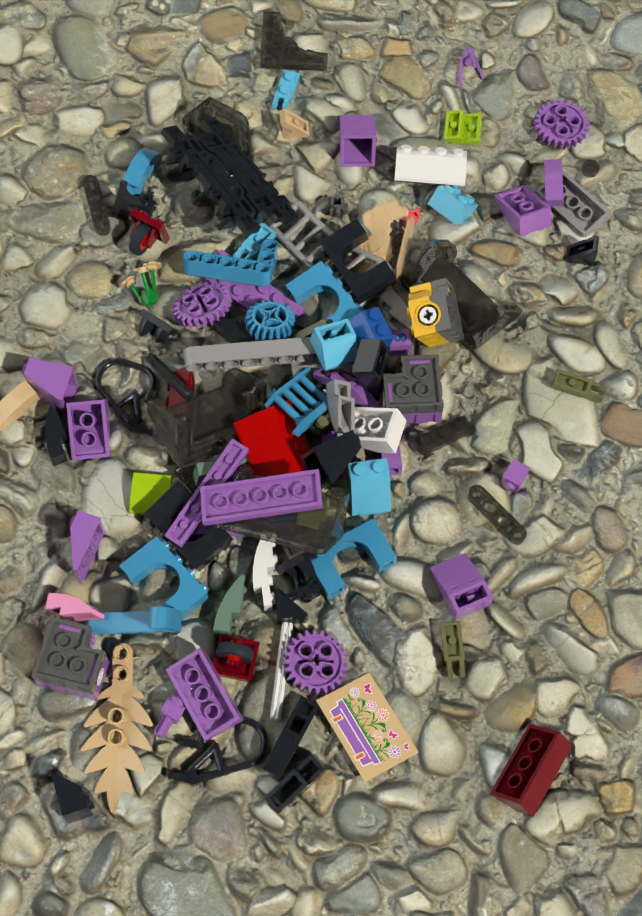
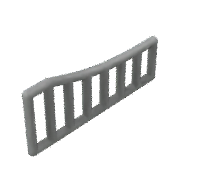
M296 201L291 207L294 211L299 209L304 214L298 222L284 234L277 228L282 224L279 218L274 220L268 227L277 232L276 237L307 269H310L314 266L312 262L322 254L320 251L322 246L317 247L307 257L300 250L320 232L323 231L327 236H330L334 231L318 219L301 201ZM310 220L316 227L294 245L289 238ZM356 247L351 251L358 254V256L346 268L352 271L363 260L368 259L375 262L368 269L370 270L385 259L360 247ZM330 259L324 263L325 266H330ZM387 262V264L395 274V269ZM339 273L334 277L335 279L340 277ZM372 296L371 298H369L368 300L364 301L359 305L363 307L374 296Z

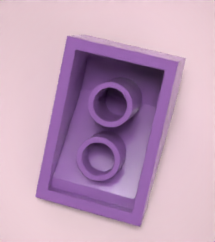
M526 185L494 195V199L511 229L519 236H526L529 233L552 226L551 207Z
M108 399L66 403L72 460L111 457Z
M78 510L76 516L71 518L69 526L73 571L78 583L83 584L105 534V530L100 517Z

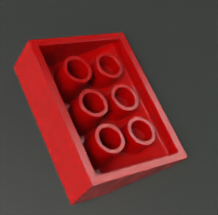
M286 401L293 408L291 402ZM278 404L233 423L240 443L249 449L246 457L255 478L307 471L300 456L311 450V447L304 433L299 437L293 433V430L297 427L296 421Z

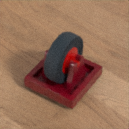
M132 209L130 217L135 226L130 234L129 251L140 256L148 248L150 249L156 240L164 244L168 243L170 238L162 220L156 217L154 219L149 217L143 210Z
M220 634L213 662L218 675L224 678L251 683L260 642Z

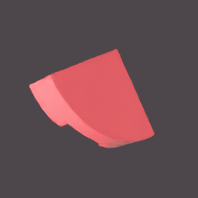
M420 209L408 210L409 214L404 220L405 227L411 216L414 217V225L418 222Z

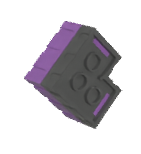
M439 354L401 356L399 373L383 374L381 389L383 408H398L406 419V424L441 422L444 402L442 399V383L440 382Z
M51 617L49 628L42 642V649L39 651L36 666L31 676L38 687H47L54 691L70 693V695L86 697L97 701L109 665L105 651L92 649L96 637L91 626Z

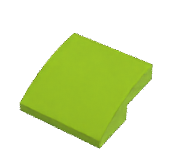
M463 110L446 111L444 141L454 144L480 145L482 113L464 114Z
M133 472L129 514L145 515L144 512L171 488L172 476Z

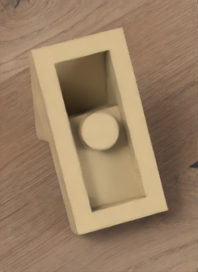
M285 108L279 111L284 139L310 136L308 121Z

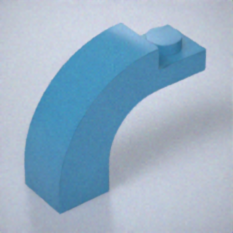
M142 148L136 153L124 177V181L128 182L126 188L130 194L138 197L142 195L148 176L152 171L159 169L163 153L150 148Z

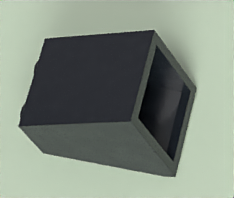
M351 430L312 448L300 457L307 471L319 469L322 490L337 480L362 447L358 435L355 434L354 430Z

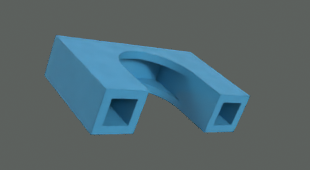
M322 261L285 285L288 294L299 305L321 292L331 293L339 300V306L334 314L327 318L332 319L334 322L344 319L350 320L364 311L359 304L356 306L349 292H345L343 289L344 285L339 278L335 279L330 266H325Z
M374 519L364 520L352 530L347 529L335 539L329 538L323 545L317 548L312 547L306 551H316L318 558L311 562L320 582V589L327 600L345 591V583L333 564L336 554L341 550L351 547L363 550L379 573L396 564L397 556Z
M156 536L119 565L121 573L133 586L156 570H169L176 574L180 579L179 588L161 606L181 610L182 621L208 600V589L202 582L198 583L195 580L196 576L189 567L186 569L182 565L183 561L176 553L173 555L169 551L170 546L164 540L160 541Z

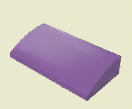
M198 648L165 669L204 741L225 732L244 720L204 649Z

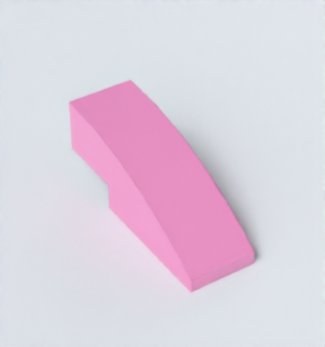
M48 593L45 609L70 621L104 619V614L98 609L76 597L61 593Z

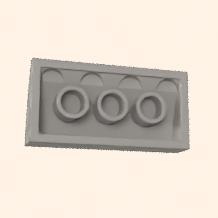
M562 170L564 206L551 207L584 237H587L611 218V212ZM544 183L535 193L546 202Z

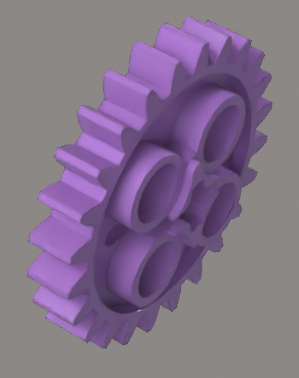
M554 99L552 104L547 102L546 106L541 105V109L537 110L533 123L535 127L534 132H538L537 138L542 137L541 142L548 141L547 146L554 144V148H556L557 145H560V148L563 149V146L566 145L570 149L571 144L576 147L577 142L581 144L582 140L586 138L590 122H588L589 116H585L586 111H580L581 106L576 108L575 102L570 105L569 100L563 103L562 99H560L559 103H557Z
M208 282L204 285L199 283L198 287L192 285L191 290L185 289V294L180 293L181 298L175 299L177 303H173L174 308L172 309L176 321L178 320L179 324H183L184 327L189 325V328H192L195 325L196 328H199L202 324L206 327L207 323L212 325L213 320L220 321L219 316L224 317V312H229L228 307L231 306L232 299L228 289L225 286H221L220 283L215 285V282H212L210 285ZM197 297H200V298H201L202 303H203L205 309L207 310V313H204V311H203V309H202V306H201L200 302L198 301Z
M314 629L311 635L308 630H305L304 637L298 633L296 636L297 640L292 638L290 641L292 645L288 644L286 646V650L289 652H284L283 657L287 659L282 662V665L288 667L283 672L290 673L287 680L294 679L293 687L298 684L300 685L299 692L305 688L307 689V695L312 690H314L315 696H318L320 690L326 695L327 688L332 692L335 689L334 685L339 687L341 684L340 680L345 679L346 676L343 673H346L348 668L343 665H346L349 660L343 659V657L347 655V652H341L344 645L336 644L338 638L331 640V633L326 637L324 636V630L317 634L316 629ZM306 649L310 655L304 656L300 650ZM320 649L328 650L330 655L324 656ZM313 659H316V663H319L318 666L315 665V662H312ZM301 669H308L311 675H303ZM322 669H328L331 675L325 676L322 673Z

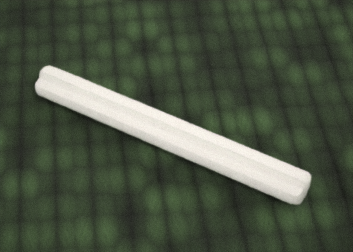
M282 622L270 711V719L274 721L281 720L287 675L283 671L288 667L282 665V662L287 659L283 657L284 652H289L286 650V646L291 644L293 628L291 622Z

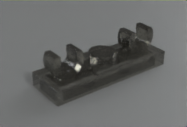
M464 415L416 437L414 441L422 455L425 456L472 434L474 430Z

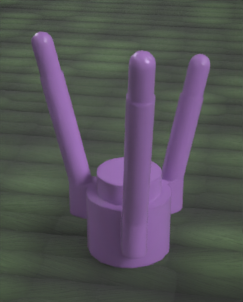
M466 48L461 53L458 88L461 87L464 64L466 66L473 65V68H477L481 79L485 78L475 56V51L472 48Z

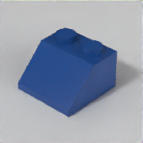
M379 307L362 311L349 320L356 334L357 347H359L361 339L380 338L388 348L390 347L394 336Z

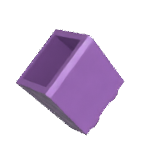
M340 115V167L375 166L376 130L374 115Z
M29 357L27 364H24L22 370L26 381L36 391L41 400L48 405L54 403L56 411L67 417L66 403L73 402L78 387L74 368Z

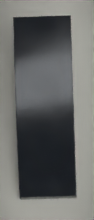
M51 403L46 417L45 437L52 464L56 466L68 461L62 445L69 441L54 403Z
M310 754L264 798L279 814L329 769L316 754Z

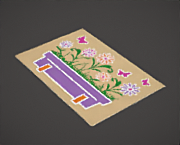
M370 673L316 700L364 782L419 753Z

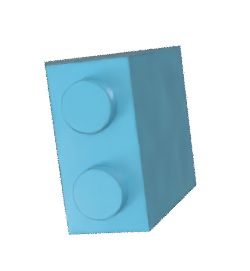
M387 458L349 463L347 469V488L352 517L391 512L390 473Z

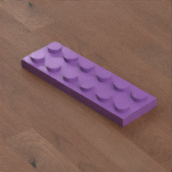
M222 249L217 253L218 255L230 256ZM200 277L205 282H208L209 285L215 282V285L220 283L221 286H225L230 293L232 302L246 312L256 302L261 304L262 300L268 302L270 299L271 302L278 301L279 304L284 303L285 307L290 306L295 322L305 313L303 307L271 284L268 286H256Z
M319 469L200 487L202 523L204 526L323 508Z

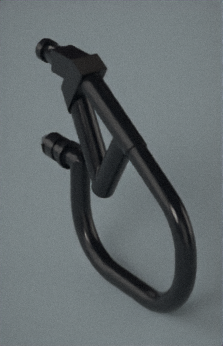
M115 358L105 362L98 369L95 376L97 391L104 399H108V404L123 420L130 432L133 431L142 435L148 434L152 436L154 429H149L141 424L143 418L138 391L134 389L116 402L103 388L101 379L104 372L113 365H124L143 371L150 378V386L144 397V402L150 404V406L162 409L165 408L166 403L152 397L157 386L154 372L145 365L123 358ZM130 401H133V418H130L122 409Z
M243 717L244 720L240 723L255 728L261 739L260 749L253 759L225 767L219 743H213L187 768L188 774L169 771L168 779L195 787L201 782L251 768L257 765L266 754L268 746L267 733L259 722ZM199 732L197 741L196 739L192 740L181 737L178 740L184 742L178 741L177 743L180 746L191 749H202L205 741ZM213 755L217 769L197 775L196 771Z

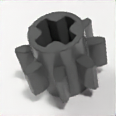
M335 195L332 198H328L326 210H329V216L332 215L338 218L341 215H345L346 209H348V203H344L345 197Z

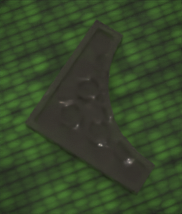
M263 11L260 68L327 71L328 53L300 48L298 43L285 34L280 19V12Z

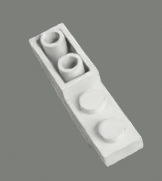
M270 529L265 530L260 539L253 564L254 594H262L264 612L272 611V604H276L274 592L270 593L269 586L273 585L272 573H275V566H278L277 554H273L272 548L276 547L275 537L270 536Z

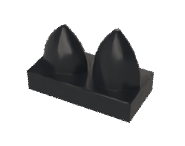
M142 309L139 314L142 316L139 324L140 337L147 335L157 326L154 335L155 342L160 343L165 341L170 335L175 336L178 331L145 309Z

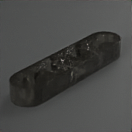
M88 175L83 179V186L94 228L98 235L106 236L111 231V225L99 180L94 175ZM90 182H92L94 186V189L92 190L89 185ZM94 195L100 197L97 201L90 200ZM96 210L104 211L101 215L94 214ZM99 221H103L104 229H101Z
M481 485L471 486L468 492L469 501L512 544H522L527 536L526 529ZM474 492H475V493L480 492V497H479V496L474 497V496H473ZM493 504L496 510L488 512L485 509V505ZM501 517H505L509 520V524L503 526L498 520ZM520 532L521 536L515 538L514 534Z

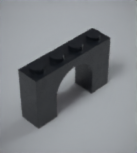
M355 219L320 241L322 246L320 251L325 259H330L331 262L329 264L334 272L338 271L340 274L338 278L343 285H347L350 289L348 292L353 301L356 299L361 304L397 280L385 260L363 273H355L345 267V259L348 253L369 240L366 231L359 221Z
M179 481L144 512L148 517L146 522L153 529L157 527L161 531L159 536L166 542L170 540L164 535L192 497L189 490ZM215 524L198 540L186 541L182 548L172 541L170 542L174 545L172 550L179 557L183 555L187 559L185 564L192 571L196 569L200 572L234 538L220 524Z

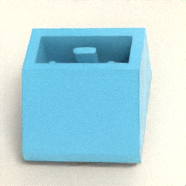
M457 185L438 186L427 203L454 224L462 223L478 207V204L474 202L475 199L468 194H463L461 188Z
M348 319L314 328L310 342L325 371L355 362L358 348L357 340Z

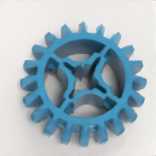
M270 299L268 302L262 300L261 304L256 302L247 311L245 318L246 330L249 332L250 337H255L256 341L286 339V337H290L291 333H293L295 317L293 311L290 310V306L285 307L284 303L279 304L278 301L271 302Z

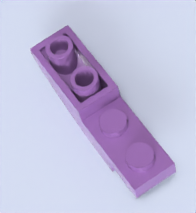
M324 368L314 371L312 378L324 386L334 379L350 382L351 398H355V407L380 408L378 402L363 384L346 371L340 369L332 372L330 370L325 371Z

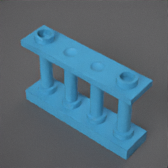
M310 367L303 371L301 369L298 370L293 379L278 390L273 389L268 394L267 398L269 400L264 405L269 407L275 402L296 421L297 427L293 430V433L297 437L316 423L315 421L327 410L329 411L327 396L306 377L311 370ZM301 382V383H302L310 392H312L321 402H317V401H316L310 394H308L298 383ZM293 389V390H294L299 396H301L312 408L309 409V408H308L302 401H300L290 390ZM284 395L304 416L299 415L281 396Z

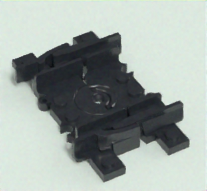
M216 117L202 120L200 125L206 131V134L197 135L196 138L193 136L186 137L177 125L162 129L161 135L171 145V148L168 149L169 155L165 164L169 166L179 163L180 173L194 170L192 176L197 177L208 190L209 198L212 200L218 199L220 206L215 216L223 217L218 225L219 230L237 226L245 236L257 233L261 228L259 224L267 220L272 213L283 224L297 221L299 215L289 205L287 197L279 195L278 190L273 186V181L268 182L265 180L267 174L263 173L249 159L250 153L244 150L242 152L240 145L236 141L233 142L234 138L231 135H226L227 130Z

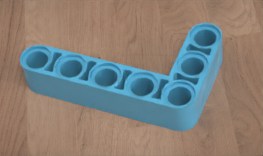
M265 239L262 242L257 261L199 251H187L183 255L184 272L193 276L256 286H268L271 283L278 258V242L274 239Z
M163 606L149 607V611L102 613L104 614V619L86 620V625L91 626L94 635L181 631V610Z

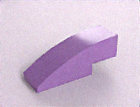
M562 159L544 160L546 203L549 206H564Z

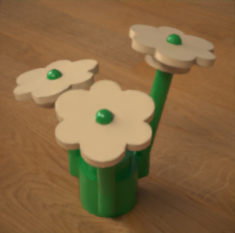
M150 261L140 265L139 268L131 270V272L136 271L137 274L141 273L145 290L141 291L142 295L139 294L134 286L138 280L137 275L126 278L121 283L120 288H131L137 296L139 304L143 303L145 307L156 304L159 297L156 290L154 272L161 269V263ZM146 271L151 273L152 289L149 288L145 276Z

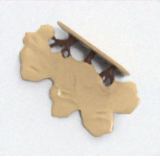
M397 199L389 200L387 204L379 203L373 209H369L362 214L364 226L369 229L371 236L368 238L369 240L358 247L385 259L388 263L394 254H399L396 268L393 267L395 269L396 283L399 285L402 281L413 236L414 217H409L405 230H403L401 221L407 218L409 211L406 207L399 206ZM394 223L395 225H397L398 227H396V229H398V231L393 230L390 227V224ZM398 235L403 236L401 248L394 249L391 245L392 240ZM352 251L348 253L349 259L354 260L358 256V254ZM365 259L352 272L363 273L375 262ZM392 284L387 288L383 289L382 291H380L379 293H377L373 298L380 299V296L389 287L392 289Z

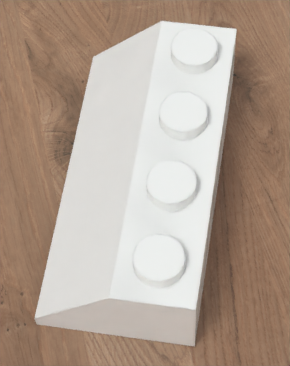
M406 144L397 146L394 180L465 186L467 151L462 149L448 150L443 147H411Z

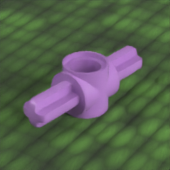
M177 691L174 696L167 698L159 713L161 719L154 730V734L159 738L166 736L171 725L178 723L186 709Z

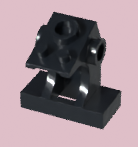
M121 180L111 216L118 218L119 212L130 215L134 208L138 211L143 210L149 217H152L153 211L156 210V201L153 200L154 192H151V188L148 186L147 193L140 197L134 196L126 188L128 182Z
M315 550L300 553L276 567L278 575L289 573L294 579L295 588L292 592L284 594L285 597L291 598V601L299 600L301 603H309L320 596V582L311 562L318 558Z

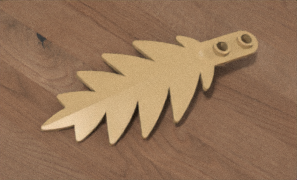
M125 643L114 647L112 653V686L104 690L98 697V699H109L103 702L84 723V727L103 722L106 723L81 748L83 752L106 745L94 756L84 773L88 774L107 768L100 777L94 793L98 794L107 791L111 813L116 811L122 791L129 794L133 793L132 782L126 768L139 773L146 772L142 761L130 745L147 751L152 750L148 739L132 722L134 721L149 727L153 726L148 713L134 698L143 699L144 694L133 686V650ZM122 650L126 651L125 657H121L120 652ZM124 670L126 676L121 678L120 673Z

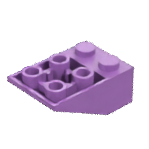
M466 553L429 567L454 620L491 606L493 596L485 580Z

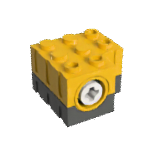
M446 278L409 287L410 294H408L409 307L407 308V314L412 319L413 325L410 326L413 337L415 336V338L429 348L464 339L455 289Z

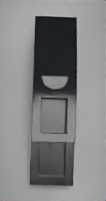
M219 317L220 321L213 320V329L229 343L256 341L255 337H250L249 332H247L245 322L231 321L224 317Z
M301 695L262 770L281 779L319 707L317 703Z

